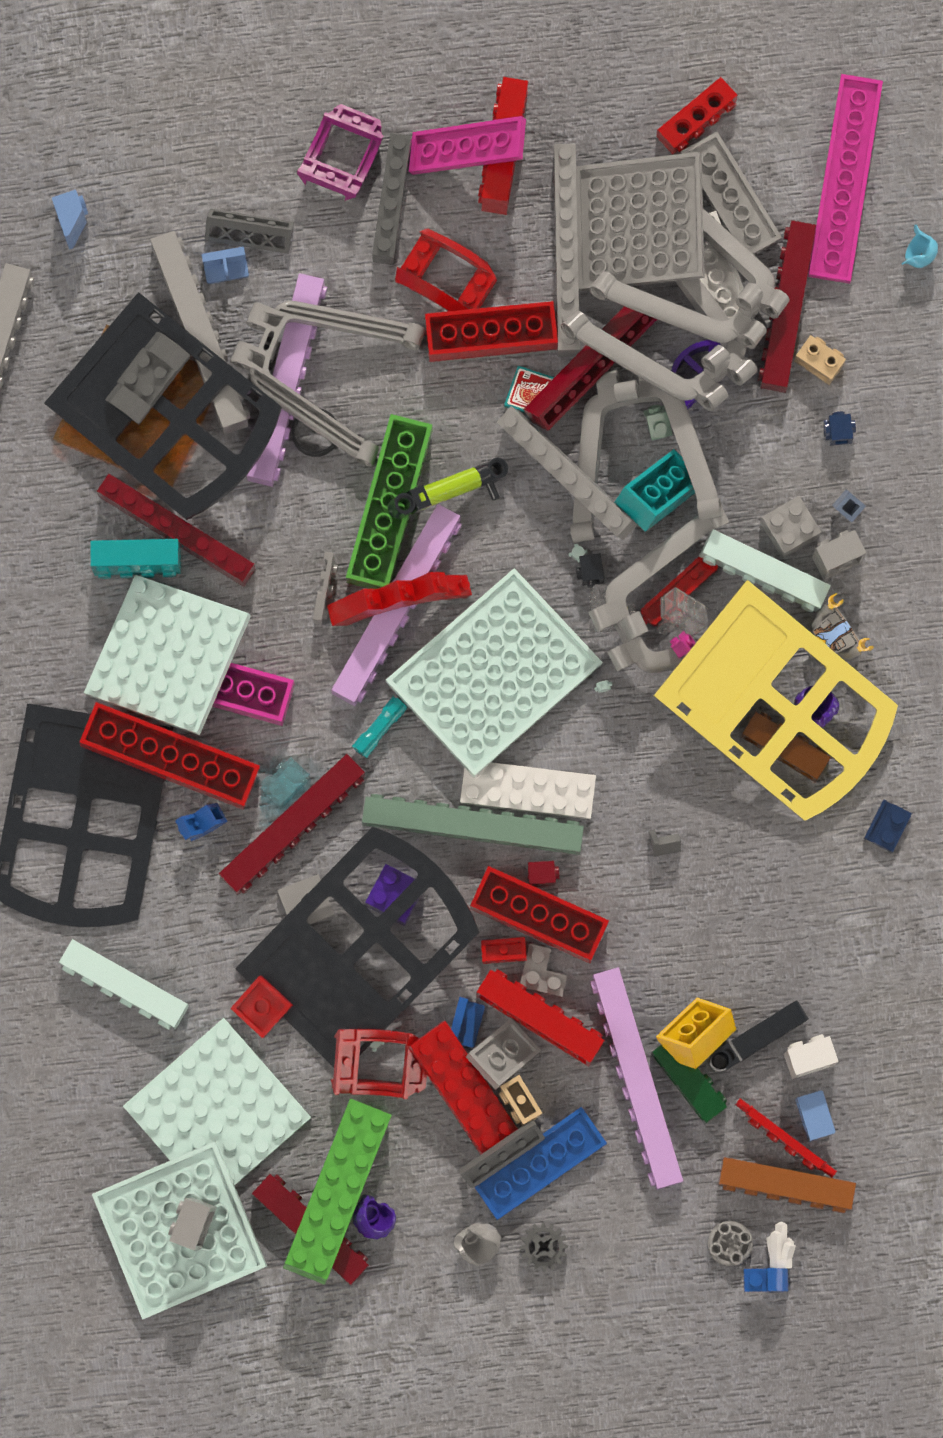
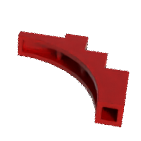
M428 572L413 580H396L379 589L359 590L327 605L332 626H348L374 615L407 606L439 600L468 598L472 596L467 575H445V572Z

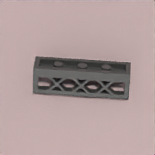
M210 209L206 220L205 240L289 254L294 222ZM211 225L220 227L224 233L220 236L210 235ZM235 229L241 230L245 236L241 239H235L230 232ZM255 233H261L266 240L261 243L255 242L251 236ZM276 236L286 237L285 246L276 245L272 239Z
M532 1119L459 1169V1173L469 1187L473 1189L542 1142L545 1137Z

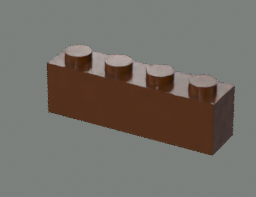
M755 712L741 738L762 750L782 724L777 725L772 722V718L766 713L761 712L759 714ZM798 735V737L794 736L777 760L816 783L831 757L819 746L815 748L810 745V741L801 735Z

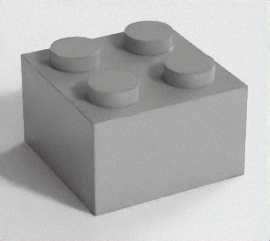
M800 496L764 515L760 521V524L782 559L817 540L821 535V530Z
M845 530L839 533L837 538L832 541L826 539L818 543L812 559L824 581L861 564L867 552L856 531L849 532Z
M192 1197L180 1201L176 1211L179 1214L176 1223L173 1222L168 1232V1235L171 1236L169 1241L194 1251L201 1250L217 1207Z

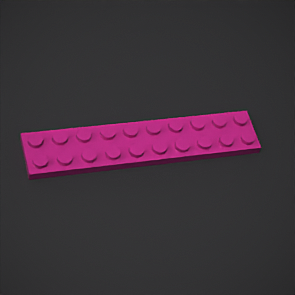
M841 74L808 277L848 284L851 282L882 91V80Z

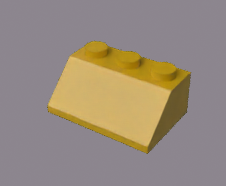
M696 998L656 1038L678 1063L696 1069L736 1031V1026L731 1009Z

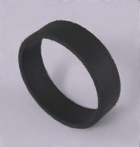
M321 409V410L324 411L326 414H328L329 416H331L332 418L335 419V417H334L330 412H328L327 410ZM295 418L292 425V438L300 452L311 457H321L330 453L336 447L333 443L322 451H309L301 447L295 438V428L299 422Z

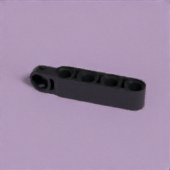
M798 1000L715 1050L709 1058V1065L713 1071L724 1072L803 1024L809 1018Z

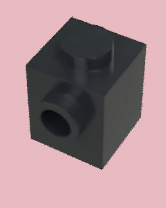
M601 553L579 556V567H576L577 580H581L582 586L587 585L588 588H596L601 583H604Z

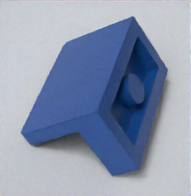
M459 997L451 1030L462 1046L474 1048L485 1006Z

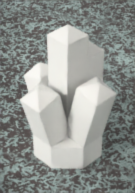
M779 1222L775 1224V1231L766 1238L769 1252V1267L792 1268V1258L796 1246L792 1239L787 1238V1224Z

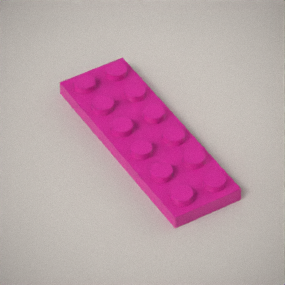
M519 116L413 132L409 172L412 175L522 160L526 119Z

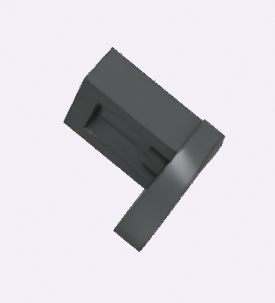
M655 829L648 830L654 857L681 852L679 834L657 837Z

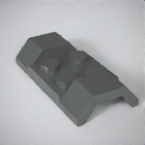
M156 332L146 347L140 350L118 379L117 385L105 401L118 408L139 425L191 355L164 334Z

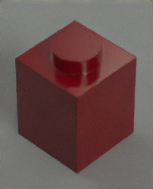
M554 861L528 862V881L530 885L534 887L555 886L556 880L560 879L559 866H555Z

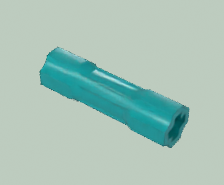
M392 696L383 707L381 714L368 730L360 735L352 745V748L367 759L377 747L380 739L393 723L401 718L408 707L398 698Z

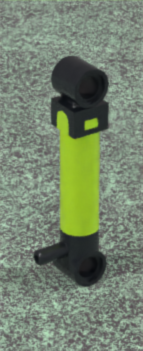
M497 457L425 486L416 487L390 500L388 512L393 518L402 519L409 513L411 515L418 513L428 507L485 485L491 500H498L500 496L494 483L507 475L508 464L502 458ZM492 466L497 469L498 474L493 473ZM398 502L403 503L405 510L399 508Z

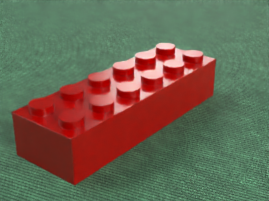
M503 77L502 84L498 83L497 97L492 115L493 120L524 117L528 96L527 80ZM516 161L483 165L482 183L484 184H480L478 203L482 204L481 211L507 215Z
M553 301L425 314L429 362L557 350L558 348Z
M490 866L487 867L470 904V910L589 964L609 923V920Z
M490 969L476 992L477 998L512 1018L520 1025L589 1067L604 1043L600 1032L593 1028L590 1031L583 1027L584 1023L576 1017L568 1018L564 1015L565 1011L554 1004L550 1007L545 1003L546 999L539 994L534 993L531 995L526 992L527 987L517 981L513 984L507 980L508 976L502 971L496 969L494 972Z

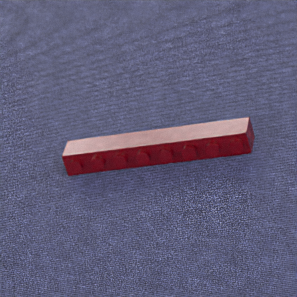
M791 220L790 227L785 226L783 239H786L787 243L786 247L781 248L780 259L783 260V265L778 267L776 279L780 280L779 287H774V289L786 293L790 301L777 318L769 317V320H772L771 328L767 327L765 340L769 341L768 348H763L761 358L762 361H765L764 369L760 368L758 381H761V389L786 393L816 231L815 224Z
M624 306L601 330L631 347L657 319ZM586 345L523 410L533 424L549 431L615 362Z
M108 473L98 488L99 498L165 539H178L181 549L239 585L245 587L256 570L253 562Z
M346 754L218 873L220 878L237 895L241 892L245 894L253 886L251 883L257 877L261 879L268 873V867L273 862L277 864L284 858V852L289 847L293 849L300 843V837L305 832L309 834L316 828V822L321 817L323 819L328 817L333 811L332 807L337 802L339 804L344 802L349 796L348 792L353 787L357 789L364 783L365 772Z

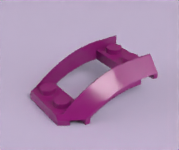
M342 104L334 107L333 111L329 113L325 112L303 163L297 170V175L306 185L307 181L342 194L345 196V201L355 198L383 140L380 119ZM333 125L370 139L368 148L355 175L318 161Z

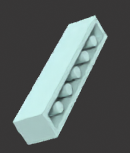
M714 529L709 533L699 557L704 558L703 561L711 566L716 564L730 575L737 574L743 577L742 580L745 582L748 580L753 585L756 583L762 586V590L774 594L775 592L781 595L783 600L789 603L796 602L801 605L802 609L808 612H816L821 608L831 586Z
M73 939L59 961L63 966L62 970L72 976L75 973L82 976L81 981L91 987L94 984L100 986V992L109 997H112L114 994L121 998L119 1001L121 1004L128 1008H131L132 1005L139 1008V1014L148 1019L151 1016L159 1020L157 1024L168 1030L170 1027L177 1028L189 1007L182 1000Z

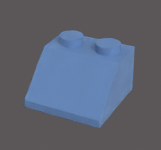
M76 190L52 197L69 250L74 248L87 223L85 215L88 214L83 196H78Z

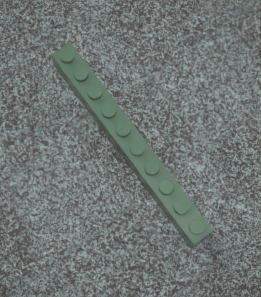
M371 794V797H365L362 826L580 855L584 826H580V823L577 821L558 823V819L555 818L536 820V816L523 815V818L514 817V813L501 812V815L492 814L493 811L489 809H480L477 812L471 811V808L467 806H458L455 809L449 808V805L445 803H436V806L427 805V801L414 800V803L405 802L406 799L401 797H393L392 800L384 799V796L379 794Z

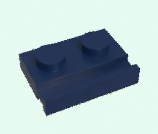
M883 799L864 839L893 853L912 813Z

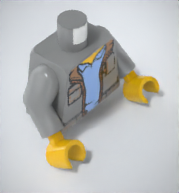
M835 593L829 597L828 603L817 612L811 625L813 630L811 633L828 645L844 661H850L861 655L863 651H871L874 646L866 648L865 642L870 640V638L860 640L838 608L835 609L843 604V599L838 604L834 602V597L837 595Z

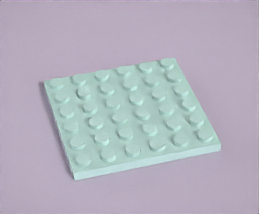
M135 575L84 694L200 735L251 615Z
M225 1018L219 1021L123 1105L169 1160L216 1141L234 1186L311 1119V1116Z
M216 1141L92 1194L142 1320L267 1267ZM191 1197L217 1207L202 1249L195 1251L170 1242L171 1236L168 1235L171 1224L173 1222L176 1223L179 1214L176 1211L180 1201Z

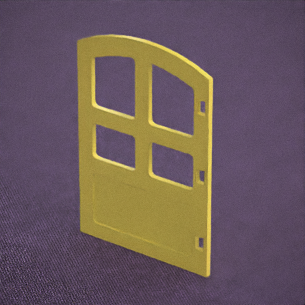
M746 580L653 695L804 821L823 812L839 801L867 773L887 740L898 707L894 701L832 651L828 645L814 636L748 580ZM799 648H803L825 666V672L801 702L795 706L775 690L771 683ZM839 681H843L876 709L870 730L861 748L855 755L811 719L812 714ZM758 699H762L782 715L785 720L760 753L754 757L730 737V734ZM681 702L691 709L687 716L677 708ZM798 732L805 734L843 766L842 773L806 799L770 770L771 765ZM733 745L743 753L739 759L729 751ZM785 789L795 796L791 802L781 794Z

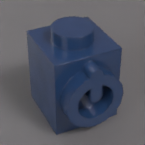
M838 411L829 415L828 420H823L825 441L829 440L830 446L852 444L854 439L853 433H856L855 420H851V413L845 414L843 411Z

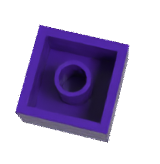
M385 864L365 902L366 907L382 914L415 878ZM418 900L396 921L403 926L406 925Z

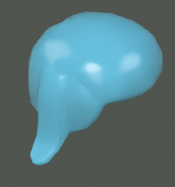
M914 225L916 236L908 245L905 254L906 261L902 265L906 263L916 268H923L932 263L936 258L938 244L931 236L923 233L917 225Z

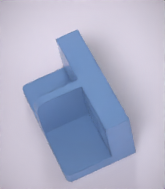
M244 247L202 254L207 284L249 277Z
M823 1091L814 1092L795 1099L808 1142L835 1133Z

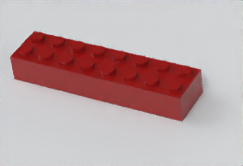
M98 702L94 705L79 742L80 747L242 810L246 806L260 771V765Z

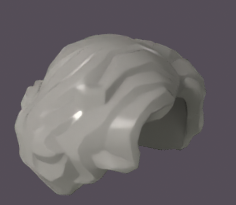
M475 1223L461 1230L456 1235L454 1248L459 1251V1255L469 1264L481 1265L490 1261L499 1251L501 1236L494 1226Z

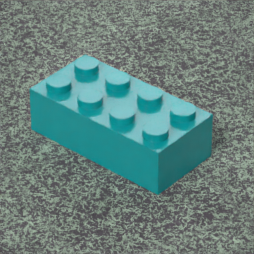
M673 449L627 484L614 503L645 532L695 494L683 457Z
M178 539L90 541L91 568L94 576H98L100 579H109L111 575H120V578H132L133 575L153 578L154 575L163 574V577L172 578L176 577V574H181V547Z

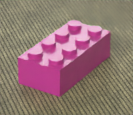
M231 663L212 707L283 726L295 683L292 679Z

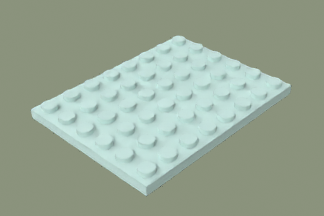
M514 568L388 677L385 682L467 771L475 777L600 667L603 662Z

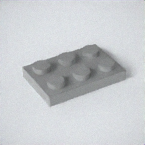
M511 1018L469 1052L466 1058L496 1090L536 1057L541 1050Z

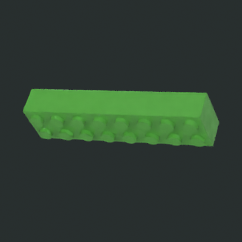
M393 414L390 415L348 567L346 583L368 589H379L392 582L410 513L402 519L393 518L388 512V503L399 494L418 487L433 432L432 424ZM398 502L399 508L405 510L403 503Z
M350 1098L284 1263V1269L325 1285L392 1116L391 1114Z

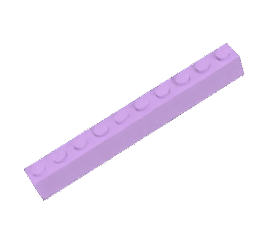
M299 273L292 301L320 306L321 299H325L328 288L325 286L324 279ZM290 322L285 325L273 377L301 395L302 387H299L300 379H305L307 367H304L306 359H310L312 347H309L311 339H315L317 327ZM281 409L276 428L259 460L247 474V480L250 482L273 487L274 481L279 480L281 469L278 468L279 461H283L286 448H283L284 441L289 440L291 428L288 427L289 422L294 420V417Z
M437 504L394 581L413 580L428 572H436L441 563L438 559L442 552L447 553L452 543L449 541L453 534L457 535L462 526L459 523L460 515ZM417 604L373 616L332 688L333 695L353 706L357 702L361 703L367 693L365 691L367 684H372L377 676L376 668L379 664H384L388 656L386 653L388 647L394 646L399 637L396 633L400 627H405L409 616H407L411 608L415 609Z
M618 967L594 974L593 981H590L593 994H598L600 1002H596L600 1015L604 1014L606 1023H603L606 1037H611L610 1052L613 1058L617 1057L619 1064L615 1066L619 1079L623 1078L625 1087H622L625 1100L630 1101L632 1107L628 1109L631 1121H636L638 1130H635V1135L638 1143L642 1142L644 1151L641 1152L645 1165L649 1164L651 1173H648L650 1185L655 1186L656 1190L682 1183L683 1178L620 969Z

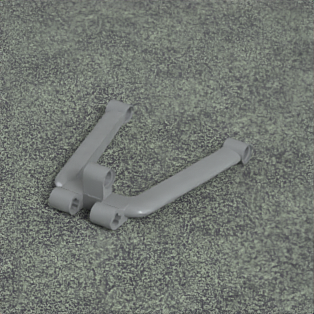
M703 209L704 238L750 282L735 299L739 309L729 320L718 321L623 284L606 271H602L589 288L591 294L599 300L607 298L612 302L714 342L727 343L736 340L750 349H754L767 332L766 327L761 322L753 320L757 313L761 311L771 318H777L790 301L786 293L773 288L775 282L771 271L705 209Z
M700 279L675 281L698 313L718 321L730 319ZM581 311L574 312L561 323V329L568 338L574 339L576 337L582 343L676 399L684 401L695 399L708 411H713L728 398L726 389L719 384L725 376L735 384L742 386L757 372L755 363L744 356L747 347L736 340L717 345L701 359L704 371L692 379H684L596 327Z
M298 301L282 302L275 309L261 303H254L246 324L251 328L264 332L260 344L256 347L239 341L230 362L236 367L248 370L249 381L277 402L284 411L347 454L355 457L358 463L365 466H373L380 446L364 441V438L356 435L270 374L268 369L269 363H274L281 342L277 340L278 336L287 323L296 322L397 342L408 349L417 351L426 329L415 323L406 324Z
M618 370L605 372L596 382L598 394L591 397L584 406L578 467L597 484L606 413L610 410L632 404L662 402L697 496V509L700 520L723 517L721 500L718 498L685 401L670 396L639 376V383L636 380L621 382ZM576 497L574 499L573 524L570 525L572 540L574 543L594 540L592 525L594 524V514Z
M724 510L723 517L700 520L699 515L616 577L606 589V604L588 612L597 632L614 625L623 642L622 645L608 651L616 671L636 663L645 672L660 673L675 669L686 656L685 654L678 658L672 648L658 652L649 650L640 637L649 630L639 611L631 615L629 614L626 606V597L713 529L729 523Z

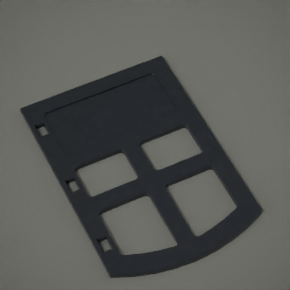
M139 292L44 402L47 407L109 456L118 466L120 465L186 520L213 506L244 479L268 445L282 409L277 402ZM153 312L163 318L158 324L150 318ZM156 332H160L212 372V375L183 409L177 408L161 395L153 408L168 419L170 424L143 457L138 459L117 442V438L132 422V419L115 406L106 402L105 399L117 385L118 379L140 350L146 347ZM202 351L211 357L207 363L199 357ZM225 386H230L260 410L255 427L240 454H234L196 423L197 418ZM252 390L261 397L257 402L248 397ZM184 435L189 436L226 466V470L219 477L188 498L182 496L154 472L158 464Z
M27 703L0 842V902L26 916L61 926L92 928L115 926L137 921L139 919L154 832L157 826L164 779L80 747L79 742L91 714ZM157 725L172 732L174 730L173 727ZM28 729L35 730L33 742H26ZM35 788L75 795L77 800L71 828L65 829L24 822L23 814L28 790ZM16 795L23 796L21 808H13ZM101 799L140 806L141 815L136 838L131 840L88 832L87 828L93 800ZM20 839L67 847L56 904L38 900L10 885L17 845ZM84 850L132 858L123 904L102 908L73 907ZM3 861L10 863L8 875L1 874Z
M371 827L235 969L250 984L261 975L292 1003L293 1006L283 1017L334 1068L337 1040L334 1036L339 1029L386 1030L480 932L464 897L452 880L436 863L403 839L381 829ZM374 849H379L392 855L418 873L417 878L378 917L344 885V880ZM432 887L448 909L457 927V932L427 963H422L391 932V927L428 888ZM328 897H332L364 930L362 935L343 954H339L308 923V917ZM455 940L460 945L449 954L446 948ZM376 943L392 956L411 977L390 1001H386L354 969V965ZM407 989L412 995L402 1004L398 997ZM362 1041L364 1044L360 1047L359 1056L374 1041Z

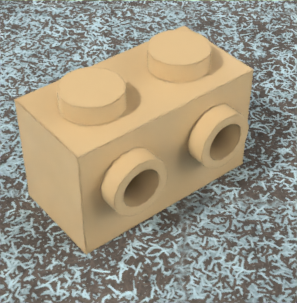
M811 335L794 360V362L828 385L831 384L846 361L840 351L830 349L821 338H814Z
M520 1075L500 1086L502 1092L499 1093V1096L505 1105L509 1103L513 1111L510 1114L516 1124L521 1123L524 1126L532 1119L535 1120L542 1116L540 1108Z

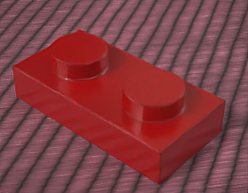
M525 937L481 940L483 964L527 961Z

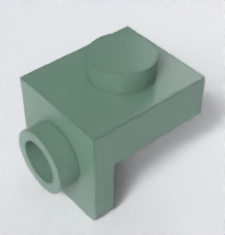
M652 405L648 407V410L643 411L651 440L672 436L670 421L664 406Z

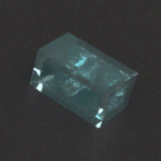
M291 757L288 761L286 759L281 761L276 767L278 771L273 776L268 775L261 783V792L280 810L311 779L310 774Z

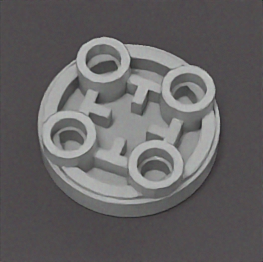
M725 1221L715 1226L709 1234L707 1243L712 1258L724 1266H736L743 1263L749 1257L753 1247L751 1233L744 1225L735 1221Z

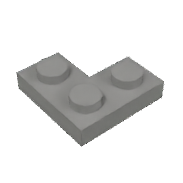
M530 944L520 983L527 987L528 990L562 998L567 975L547 971L546 968L551 949Z

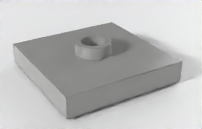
M319 874L277 890L287 915L321 880ZM328 898L308 917L310 925L335 916Z

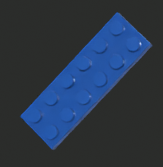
M582 1107L544 1132L543 1136L545 1139L474 1187L496 1220L509 1213L607 1144Z

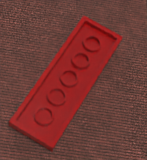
M442 1021L408 1046L480 1155L518 1130L482 1074L466 1058L467 1052L446 1021Z

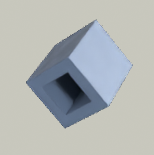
M847 489L832 505L851 522L866 507Z

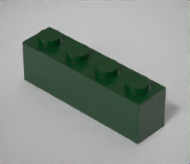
M662 1045L651 1052V1055L704 1125L727 1108L725 1104L727 1102L726 1098L720 1091L716 1093L712 1087L714 1083L706 1073L703 1075L698 1068L694 1069L678 1063Z

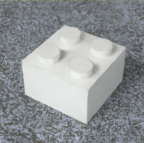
M823 1034L810 1038L811 1040L807 1044L803 1045V1042L800 1041L787 1047L788 1050L784 1053V1057L792 1079L835 1066L838 1063L830 1036L824 1038Z

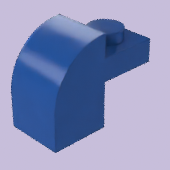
M218 803L205 805L194 814L181 816L175 820L180 834L185 840L190 839L191 841L213 832L228 822Z
M787 1268L743 1269L744 1292H789Z

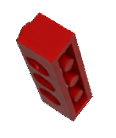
M720 77L657 129L656 137L672 155L677 151L681 152L688 147L689 141L693 138L698 139L705 132L704 129L707 126L715 125L720 120V115L725 111L727 113L732 111L737 105L738 95ZM716 101L719 103V106L711 107L709 103ZM699 114L703 116L704 119L697 121L693 118V116ZM685 128L688 132L685 134H681L677 131V129Z

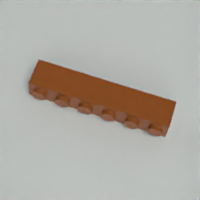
M726 1157L722 1159L718 1185L723 1186L722 1190L735 1192L736 1189L745 1190V1195L756 1197L758 1193L766 1194L767 1199L779 1201L780 1197L789 1199L788 1203L801 1205L802 1202L811 1203L810 1207L816 1209H823L824 1206L833 1207V1212L843 1214L846 1213V1210L850 1211L852 1209L856 1187L855 1182Z

